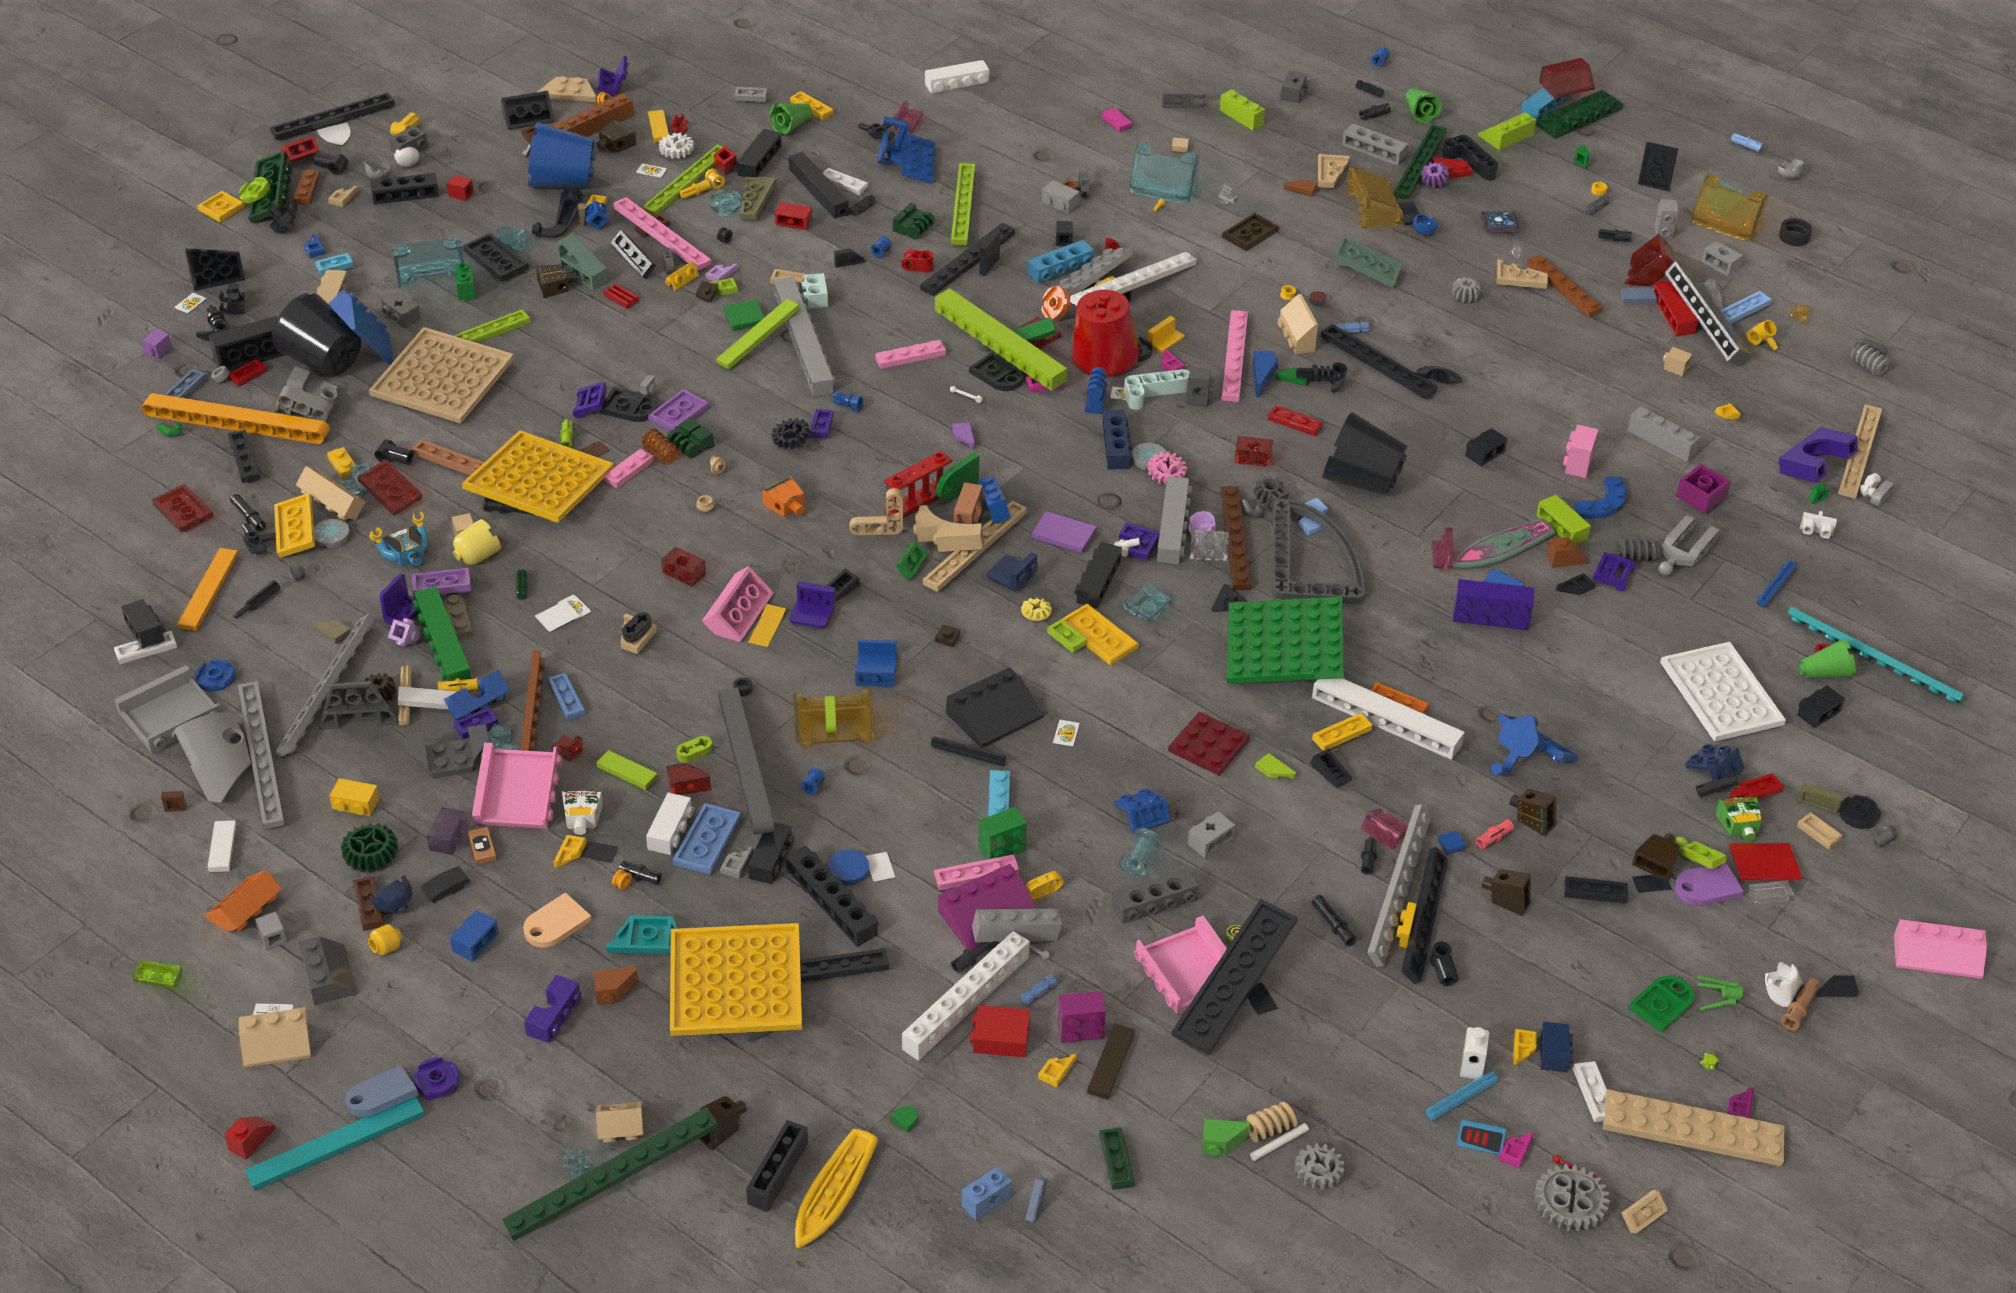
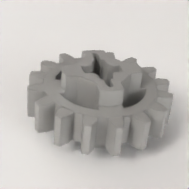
M1315 1143V1148L1307 1145L1306 1151L1301 1149L1299 1156H1296L1295 1172H1298L1297 1178H1304V1185L1311 1183L1312 1189H1315L1316 1185L1320 1186L1321 1190H1324L1325 1185L1333 1188V1182L1338 1184L1340 1177H1343L1344 1161H1341L1342 1155H1335V1148L1328 1150L1326 1144L1323 1148H1320L1318 1143Z

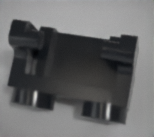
M231 283L227 289V298L223 297V292L219 294V300L227 303V308H223L224 303H220L219 310L223 313L244 314V306L241 305L239 307V300H244V293L239 292L238 284Z

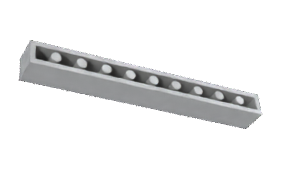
M794 277L775 279L774 294L778 304L780 305L786 299H789L800 306V309L786 320L785 323L812 395L819 396L834 393L833 386L836 385L835 376L832 375L831 366L827 365V355L824 354L823 345L819 344V335L816 333L814 323H812L811 314L808 313L807 304L804 303L803 294L800 293L799 283L795 282Z

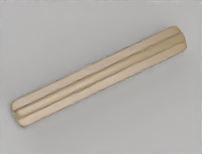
M402 666L400 687H411V667ZM399 705V725H409L410 706Z

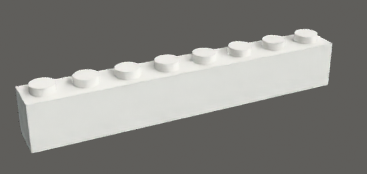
M1343 678L1318 679L1314 683L1313 699L1351 716L1362 713L1372 725L1452 760L1462 747L1464 731Z

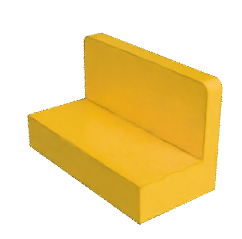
M1169 316L1148 330L1147 340L1151 342L1153 348L1161 353L1184 339V334L1175 330L1176 319Z

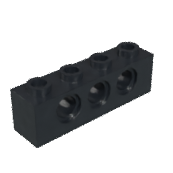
M436 173L370 180L374 205L439 197Z

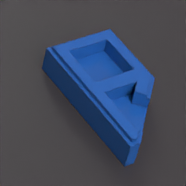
M313 233L312 238L304 244V249L309 258L326 254L316 233Z

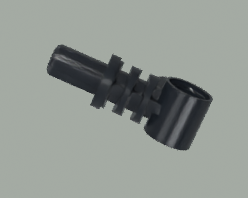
M209 305V308L206 309L208 313L207 321L211 325L212 330L196 331V337L206 341H210V334L230 329L224 314L212 305Z
M1337 362L1332 365L1331 369L1329 366H1326L1324 369V366L1320 365L1318 368L1316 364H1313L1311 368H1296L1295 374L1296 377L1311 378L1312 382H1316L1317 378L1319 381H1322L1323 378L1324 381L1329 380L1333 384L1331 392L1336 393L1344 383L1347 366Z

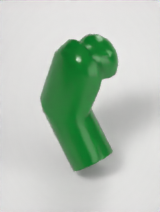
M164 423L157 425V430L166 436H180L183 433L184 427L180 423H175L173 428L168 427Z

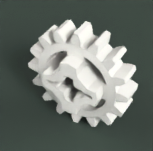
M673 133L671 136L667 134V137H662V140H659V151H661L662 155L665 154V157L671 156V159H680V156L686 157V154L690 155L694 148L693 140H691V137H687V134L683 136L681 133Z

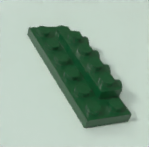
M1600 90L1537 118L1535 126L1557 139L1622 110L1623 103L1609 95L1606 91Z
M285 150L256 161L254 178H266L270 184V189L264 197L250 203L248 219L251 223L262 221L264 218L271 216L267 210L275 204L281 211V207L289 202L287 193H290L288 184L291 183L289 175L292 174V169L287 165L288 157Z

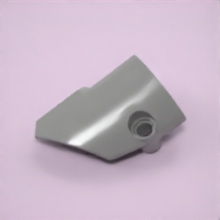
M295 365L277 399L274 413L326 421L337 398V385L324 381L306 365Z
M232 712L213 713L198 717L181 724L174 731L208 802L222 804L231 787L252 764L248 751V741ZM236 739H241L238 743L233 744Z

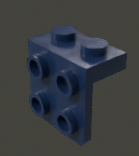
M1031 552L1022 561L1010 555H1005L987 572L986 577L1016 592L1037 572V554Z
M1706 744L1685 762L1686 768L1710 770L1712 778L1717 777V779L1732 773L1737 775L1745 768L1738 747H1729L1728 745Z

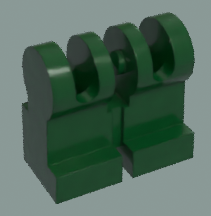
M910 203L893 218V231L901 235L907 234L910 238L917 239L920 234L924 233L925 230L935 223V218L930 212H923L917 209L915 204Z
M691 417L680 423L679 428L671 430L667 435V442L689 458L696 457L705 448L711 449L714 447L713 433Z

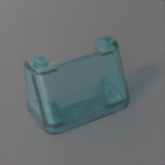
M1137 143L1129 191L1134 194L1181 204L1190 202L1197 189L1200 155L1186 153L1181 159L1153 154L1148 144Z
M455 237L399 244L393 248L399 288H406L409 280L411 282L415 281L414 276L448 272V276L456 275L455 264L464 263L461 241Z

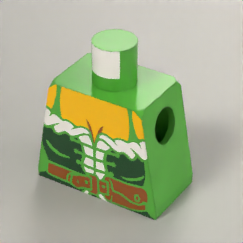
M1757 797L1719 800L1715 814L1730 836H1743L1747 842L1754 840L1761 824Z

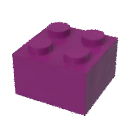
M1700 464L1680 479L1676 496L1706 514L1727 498L1731 481L1705 465Z
M1102 991L1059 995L1057 1024L1061 1043L1104 1039L1106 1010Z

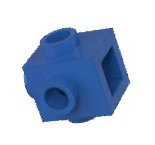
M596 200L586 206L585 217L587 223L600 230L610 220L607 206Z

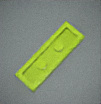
M609 750L597 761L598 768L644 790H647L658 778L656 772Z

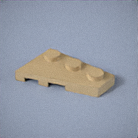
M1318 154L1317 187L1334 188L1348 165L1350 156Z
M1498 259L1496 284L1547 289L1548 274L1530 268L1524 270L1518 268V265L1513 263L1511 266L1503 264V260Z

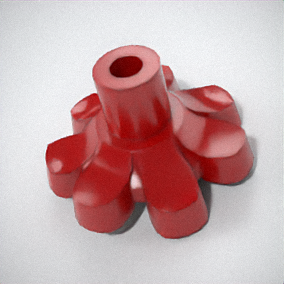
M683 114L673 116L674 121L671 122L673 132L681 133V135L688 131L685 125L689 124L687 119L684 120L685 116Z

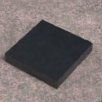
M993 231L980 247L979 273L983 276L1000 259V231Z

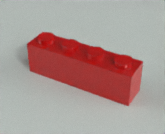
M1671 281L1655 283L1653 292L1657 297L1656 303L1675 336L1695 334L1699 321Z

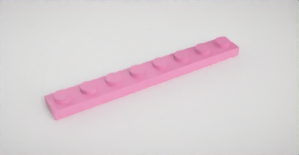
M627 197L614 202L613 208L665 247L670 248L672 252L687 263L694 261L698 271L711 265L709 257Z
M1231 310L1222 401L1239 402L1248 312Z

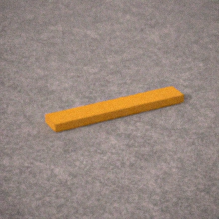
M219 548L177 623L179 629L198 630L238 557L237 550Z

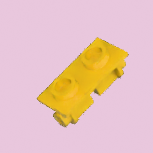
M694 261L669 275L665 283L668 286H673L674 291L698 277L699 273Z

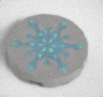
M1142 443L1133 448L1132 462L1136 467L1146 470L1150 457L1153 458L1154 454L1159 456L1161 451L1163 454L1167 452L1158 444Z
M339 519L321 521L314 527L315 543L320 547L323 545L327 548H335L345 544L347 538L350 537L348 524Z

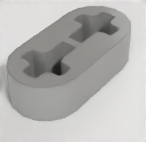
M1885 480L1872 495L1870 503L1880 507L1892 494L1895 484Z

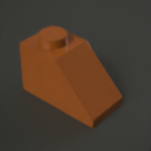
M1570 538L1550 539L1547 557L1552 567L1588 564V559L1583 549Z
M637 966L593 971L597 1005L619 1002L638 984Z

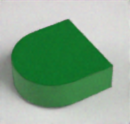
M1824 484L1813 486L1809 501L1812 504L1823 501L1829 495V488Z
M902 1106L891 1115V1121L909 1132L918 1121V1113L911 1106Z

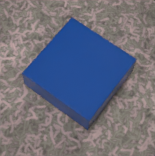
M1457 831L1438 836V842L1446 855L1465 850L1466 844Z

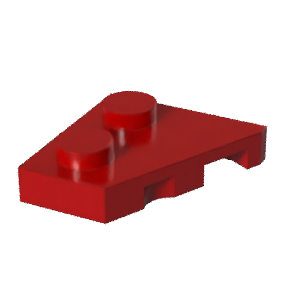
M1432 157V164L1435 161L1438 164L1442 162L1448 168V179L1472 175L1473 170L1467 161Z

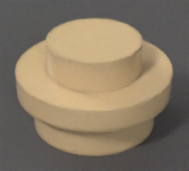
M708 495L700 496L696 502L697 509L703 512H708L715 506L714 500Z

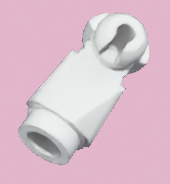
M1876 473L1869 475L1864 484L1860 485L1859 491L1864 497H1872L1877 485L1881 481L1880 476Z

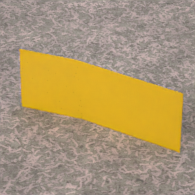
M766 604L748 643L768 647L786 608Z

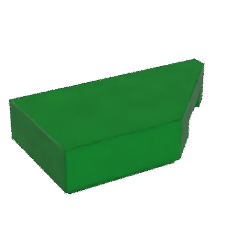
M1296 367L1275 373V379L1306 386L1309 380L1307 377H1296Z

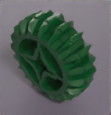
M369 823L368 826L362 824L360 828L354 827L353 832L348 831L347 836L343 837V843H341L344 861L353 870L358 869L360 872L367 870L370 873L372 869L378 872L379 867L386 868V863L392 864V860L396 858L398 852L397 837H395L392 829H388L386 825L381 827L379 823L375 826Z

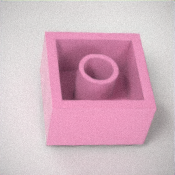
M1577 424L1576 430L1571 432L1566 447L1567 455H1565L1563 466H1566L1565 474L1586 478L1593 458L1598 429Z

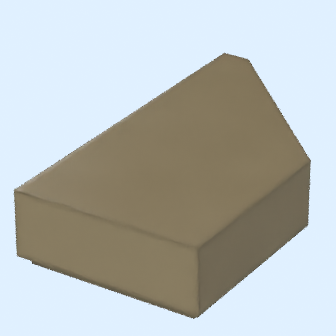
M338 620L312 622L314 629L335 644L350 634V629Z

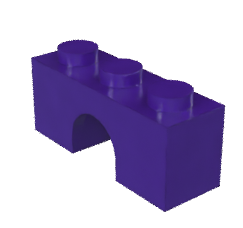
M555 975L546 989L547 1004L553 1006L550 1008L533 1007L524 1021L526 1035L550 1043L552 1038L558 1035L564 1020L570 1017L571 1010L575 1004L577 1005L581 1000L582 993L580 992L579 982Z

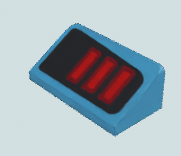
M1461 1120L1457 1145L1500 1155L1506 1129Z

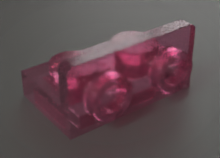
M904 101L893 118L907 122L910 126L908 133L912 134L921 121L923 112L908 109V101ZM894 126V130L898 131L899 127Z
M1445 527L1444 535H1441L1440 541H1432L1433 568L1452 569L1454 558L1453 528Z
M1381 808L1369 811L1361 826V830L1391 850L1395 849L1399 839L1405 837L1408 828L1407 825Z

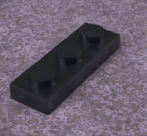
M1565 876L1564 897L1627 904L1628 883Z

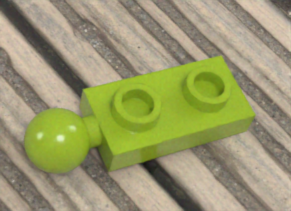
M1676 837L1675 843L1680 846L1679 852L1691 861L1702 864L1709 869L1717 868L1726 863L1725 854L1696 841L1689 844L1685 837Z

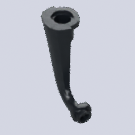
M574 186L565 187L563 192H561L555 226L543 228L541 223L536 222V225L533 224L532 234H535L536 237H557L563 234L576 215L578 204H581L584 199L582 191Z

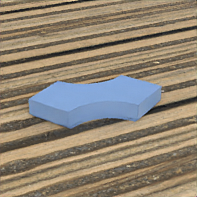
M1318 498L1304 503L1327 514L1328 508ZM1303 517L1298 520V526L1307 535H1312L1324 529L1309 518Z

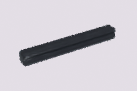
M934 736L931 740L933 748L1004 766L1007 757L1003 754Z

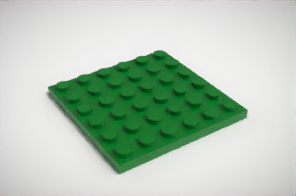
M1342 597L1229 603L1227 684L1344 678Z

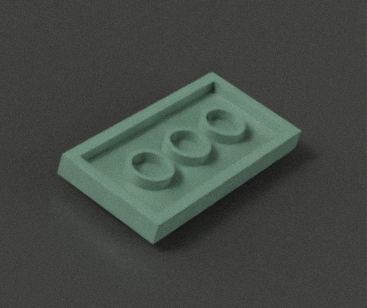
M1344 235L1333 256V259L1391 288H1393L1402 263Z

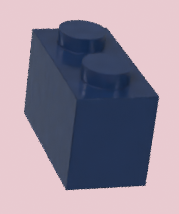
M1543 1022L1540 1032L1541 1070L1567 1072L1568 1065L1573 1063V1051L1570 1050L1573 1044V1034L1569 1033V1024Z

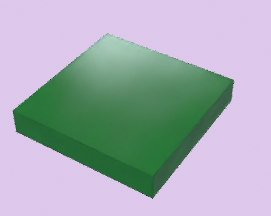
M757 300L724 306V312L732 330L754 327L765 318Z

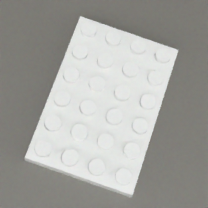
M1731 642L1661 657V665L1714 742L1785 724L1786 719Z

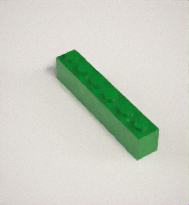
M434 586L414 592L415 600H412L415 612H419L418 620L420 625L424 624L425 626L423 628L426 639H430L429 647L431 652L436 654L434 655L437 667L441 666L440 674L442 680L455 681L456 678H460V680L471 679L470 667L437 587Z

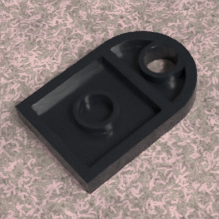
M994 352L969 367L970 374L1000 391L1015 390L1023 383V372Z
M613 387L604 400L603 409L599 410V412L603 415L624 420L643 422L649 420L648 415L656 410L657 406L656 401L651 396Z

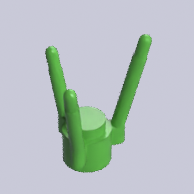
M1698 976L1699 980L1716 983H1698L1699 987L1720 989L1722 997L1727 999L1699 1007L1700 1011L1725 1005H1736V1000L1742 999L1743 988L1741 983Z

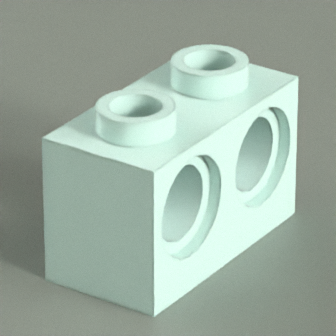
M824 273L804 275V282H801L804 302H807L808 309L828 307V293Z

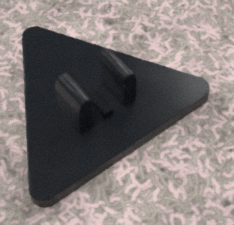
M1224 584L1211 610L1213 612L1229 611V603L1248 601L1229 585Z

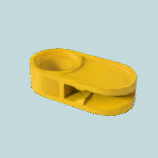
M1051 871L1029 881L1025 886L1034 901L1059 890L1064 880L1057 871Z

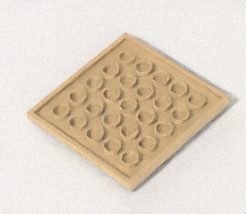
M423 327L369 389V394L382 400L461 424L513 362L514 354Z

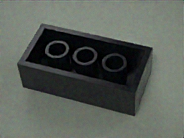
M277 316L210 334V344L217 368L225 366L229 371H233L255 359L264 362L285 356L278 352L272 344L273 328H277L279 323Z

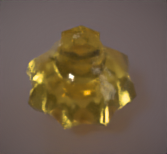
M1797 304V308L1790 311V316L1798 319L1800 322L1807 321L1811 307Z

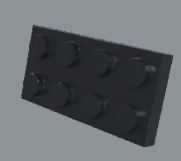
M491 233L463 245L465 253L501 282L529 269L527 261Z

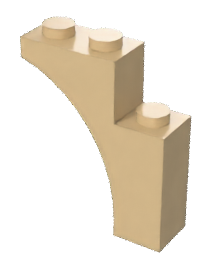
M927 505L919 506V512L915 515L916 524L913 526L914 535H917L918 542L934 541V545L938 547V552L983 549L984 535L982 523L959 524L945 521L935 516L928 509Z

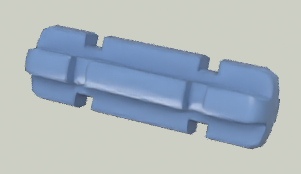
M1368 322L1336 325L1347 333L1369 331Z
M1052 974L1046 976L1044 980L1029 988V991L1027 990L1022 993L1021 1001L1025 1005L1032 1003L1033 999L1036 1000L1057 985L1056 977Z

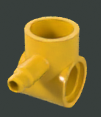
M1771 320L1758 323L1747 332L1746 337L1751 344L1758 345L1766 340L1773 350L1778 349L1772 337L1776 334L1777 329Z

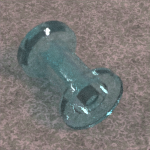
M1145 828L1137 829L1134 832L1133 842L1135 845L1131 853L1124 854L1119 860V866L1122 871L1133 877L1145 875L1147 871L1145 860L1149 852L1157 851L1161 845L1158 835Z

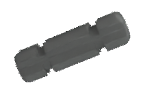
M1606 194L1602 195L1587 205L1585 212H1588V214L1594 213L1608 204L1610 197Z

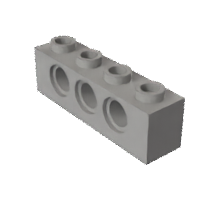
M1353 123L1343 133L1342 145L1397 166L1407 157L1408 143Z

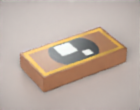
M488 827L467 831L476 865L497 861Z

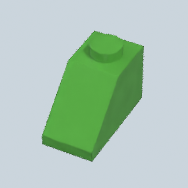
M1205 1119L1202 1154L1211 1156L1227 1155L1248 1140L1250 1122Z

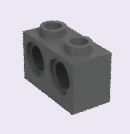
M415 125L389 138L390 149L393 153H396L397 149L401 151L408 147L415 148L418 151L428 147L426 133Z

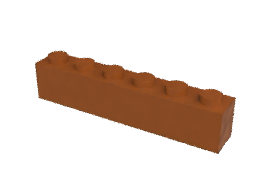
M624 93L619 94L552 126L589 137L614 120L621 122L634 116L633 100Z

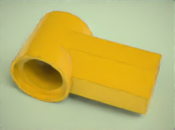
M411 112L401 122H393L390 128L391 135L394 136L414 125L417 126L420 123V118Z

